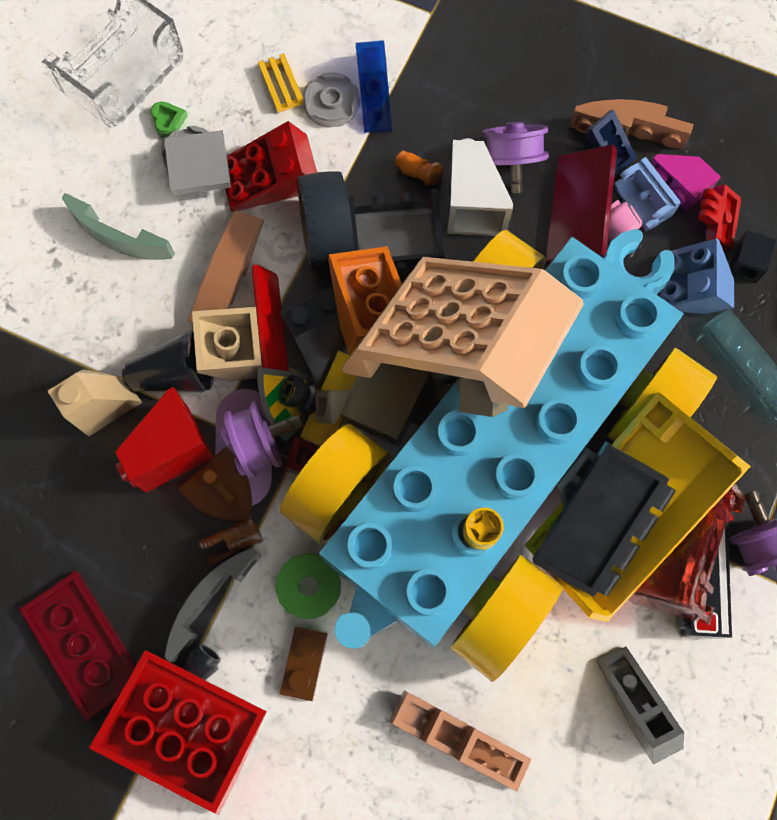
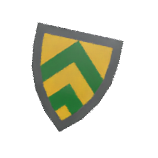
M258 367L259 397L264 413L271 425L297 414L300 415L302 422L305 420L306 414L299 412L295 406L290 408L280 404L278 396L281 385L288 376L295 375L302 378L304 383L308 384L311 383V374ZM299 428L292 429V431L282 434L280 437L287 442Z

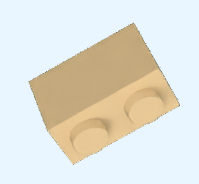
M256 307L192 311L197 373L229 381L258 379V367L262 368Z

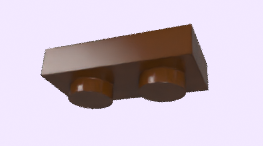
M295 626L280 695L314 701L328 633Z

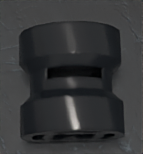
M290 375L281 385L278 399L280 404L290 408L295 406L299 412L311 415L316 411V391H322V388L314 383L306 384L302 378Z

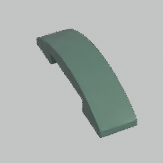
M66 193L62 196L64 203L81 227L103 245L122 254L142 259L164 260L174 257L175 252L168 240L144 229L141 230L137 238H134L99 222V217L90 204Z

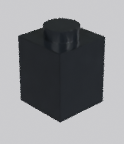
M747 230L735 246L729 267L732 276L757 283L768 272L776 239L767 237L761 232Z

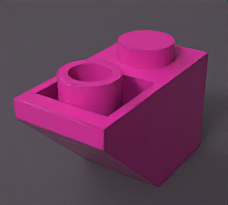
M657 154L651 161L652 166L680 200L679 206L686 212L703 199V190L706 188L713 189L721 177L704 160L696 156Z

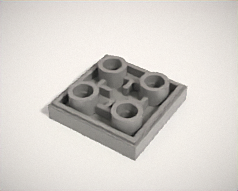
M223 130L164 138L172 196L231 188Z

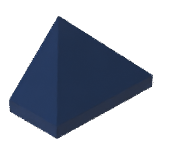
M610 110L588 128L584 148L589 150L613 144L617 149L614 174L616 176L636 159V155L615 111Z

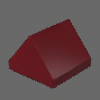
M293 437L284 472L298 475L316 453L318 447L298 437Z

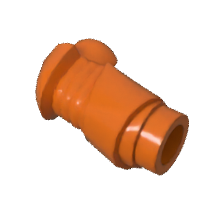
M405 150L401 151L395 159V166L401 170L402 174L423 180L426 186L438 183L444 173L443 166L440 163L433 162L429 164L428 160L411 152L408 153Z

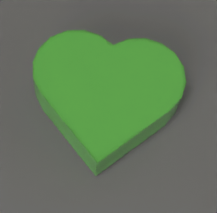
M163 101L153 104L150 109L156 131L162 138H167L177 129L180 130L187 118L186 110Z

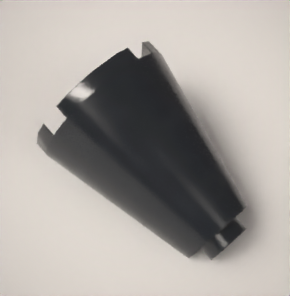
M187 331L128 360L125 368L122 370L124 383L133 391L166 392L174 387L177 392L202 393L210 390L214 382L213 376L197 373L194 331Z

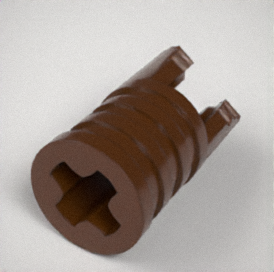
M252 515L245 520L239 521L237 524L231 525L229 528H223L197 541L201 549L209 548L222 540L225 541L227 548L212 554L207 559L210 567L237 555L238 552L244 551L248 547L264 542Z

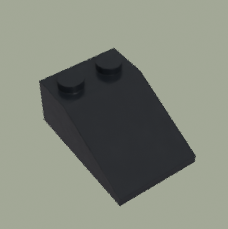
M333 286L280 312L286 330L316 385L321 388L338 350L349 355L340 329Z

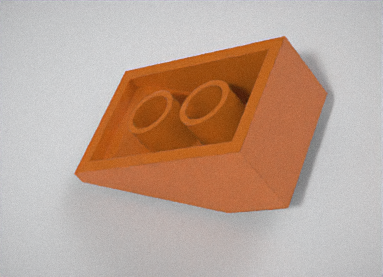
M388 246L329 254L328 256L340 329L349 355L354 352L402 285Z

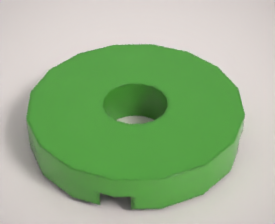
M303 553L292 557L282 566L276 580V593L279 603L288 613L300 619H315L326 615L335 607L341 595V579L337 572L324 563L319 554ZM306 577H313L318 582L317 591L310 596L304 595L300 591V583Z

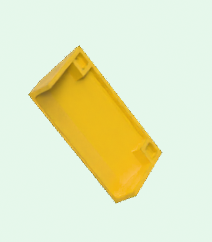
M660 392L651 399L612 445L666 475L669 478L667 485L676 490L675 494L663 512L653 506L651 507L650 511L656 514L659 519L644 541L634 536L631 540L638 544L640 548L626 570H622L615 565L612 568L621 577L609 596L597 592L593 597L548 572L555 581L563 586L564 591L589 618L608 622L751 467ZM562 502L524 544L533 556L563 510Z

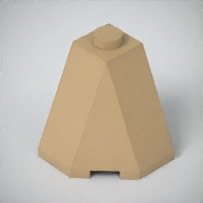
M84 369L48 390L63 417L87 436H91L142 403L136 392L124 383L122 376Z

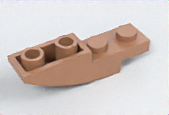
M617 99L589 102L576 106L569 127L577 129L582 133H588L589 127L608 111L614 110L626 136L630 134L641 140H651L669 148L682 150L691 135L694 124L665 116L668 108L665 105L639 100Z

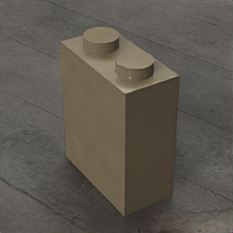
M381 363L371 378L357 376L350 389L349 398L340 414L342 421L399 447L432 382L431 372Z

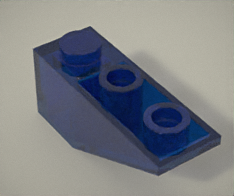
M380 40L355 43L364 133L392 131L385 42Z

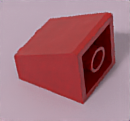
M174 387L166 391L117 449L116 454L120 462L116 464V467L125 482L129 480L134 488L139 487L147 493L214 457L191 410Z

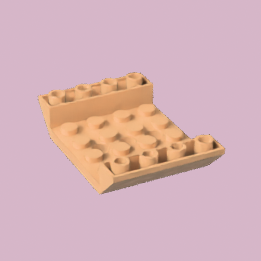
M422 257L341 369L346 374L371 378L380 364L385 363L484 381L491 402L525 408L584 305L583 300L543 269Z

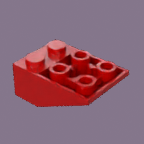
M287 121L227 155L231 188H225L230 211L234 212L235 209L239 211L298 197L297 177L317 172L308 136L305 132Z

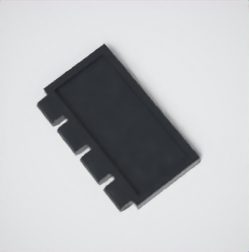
M605 441L533 556V563L593 597L597 592L609 596L621 577L612 568L615 565L622 570H626L640 548L638 544L631 540L634 536L641 541L646 539L659 519L656 514L650 511L651 507L653 506L663 512L676 490L667 485L669 478L666 475Z

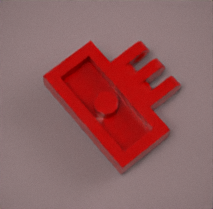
M725 184L714 187V190L706 188L702 192L703 200H701L700 204L702 210L699 211L698 219L708 226L706 229V240L709 241L717 238L720 241L723 252L732 251L741 197Z

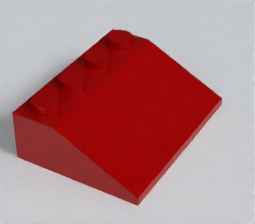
M145 650L89 748L219 815L239 776L267 711Z

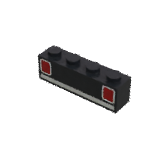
M717 502L674 549L675 560L679 562V575L676 576L675 589L677 595H680V608L676 613V623L678 629H681V637L732 638L727 503Z

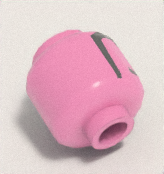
M617 200L611 204L608 232L609 244L622 232L639 229L642 226L641 218L629 202L620 203Z

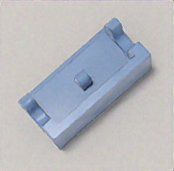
M646 157L620 174L622 178L613 185L614 190L623 202H629L642 220V227L646 232L672 217L681 203Z

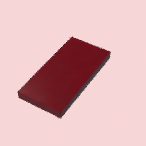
M613 144L558 156L546 262L549 265L571 237L602 258L607 251L617 149Z
M74 571L18 610L85 722H89L115 704L135 669L136 663L78 571Z

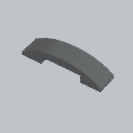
M250 549L241 552L223 562L210 572L193 590L179 611L169 634L165 658L169 662H178L199 636L189 627L231 575L236 580L242 582L262 557L255 550Z

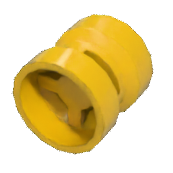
M481 507L473 510L468 515L463 526L465 542L476 550L492 548L501 538L504 531L503 520L493 509Z

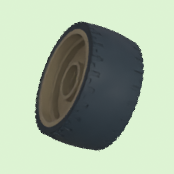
M326 171L297 177L300 217L309 265L329 266V254L354 251L350 207L343 175L340 171Z

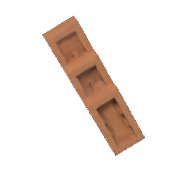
M235 209L210 261L191 310L188 323L193 324L192 311L227 309L228 304H233L241 277L246 276L264 223L263 219Z
M405 690L389 719L391 724L516 792L532 760Z

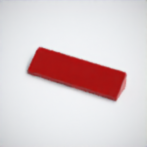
M257 264L252 265L262 368L289 371L284 323L280 314L282 305L278 275Z

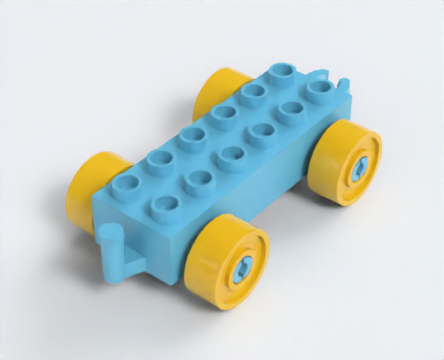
M632 229L619 234L611 241L603 258L571 237L545 271L583 300L584 305L525 408L508 405L507 411L494 417L459 412L460 393H458L456 381L388 467L391 454L351 424H346L337 430L316 451L290 486L282 501L280 514L319 545L327 542L319 552L324 563L356 588L349 613H343L335 623L334 632L341 645L353 649L364 647L373 635L398 621L432 649L438 644L459 614L463 612L470 619L458 634L450 649L491 682L497 680L511 665L553 608L563 590V586L521 554L513 561L498 581L489 575L617 403L626 409L607 435L614 442L658 392L691 417L717 379L715 374L676 347L671 350L653 373L644 368L684 315V313L657 296L665 287L674 271V255L671 251L664 250L657 256L652 263L650 274L644 277H635L625 270L623 259L628 254L635 252L643 238L640 230ZM503 230L485 246L473 262L543 269L546 257L508 230ZM481 507L495 510L501 516L504 523V531L501 538L492 548L487 550H476L470 547L463 537V526L468 515L473 510Z

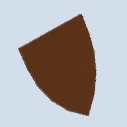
M224 447L178 488L196 508L214 518L241 521L251 516L253 501L247 474L240 475L234 461L235 456L227 447Z

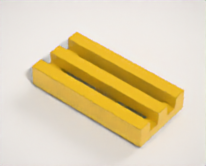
M284 53L279 54L278 59H274V56L268 58L269 62L266 63L263 60L258 61L259 69L277 113L304 104L303 97ZM278 67H283L295 100H291ZM269 70H273L286 103H280L269 76Z

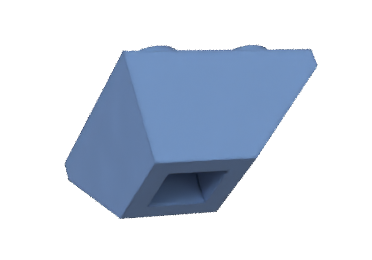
M717 238L671 251L674 255V271L665 287L660 291V298L679 311L686 313L708 314L734 308V279L720 241Z

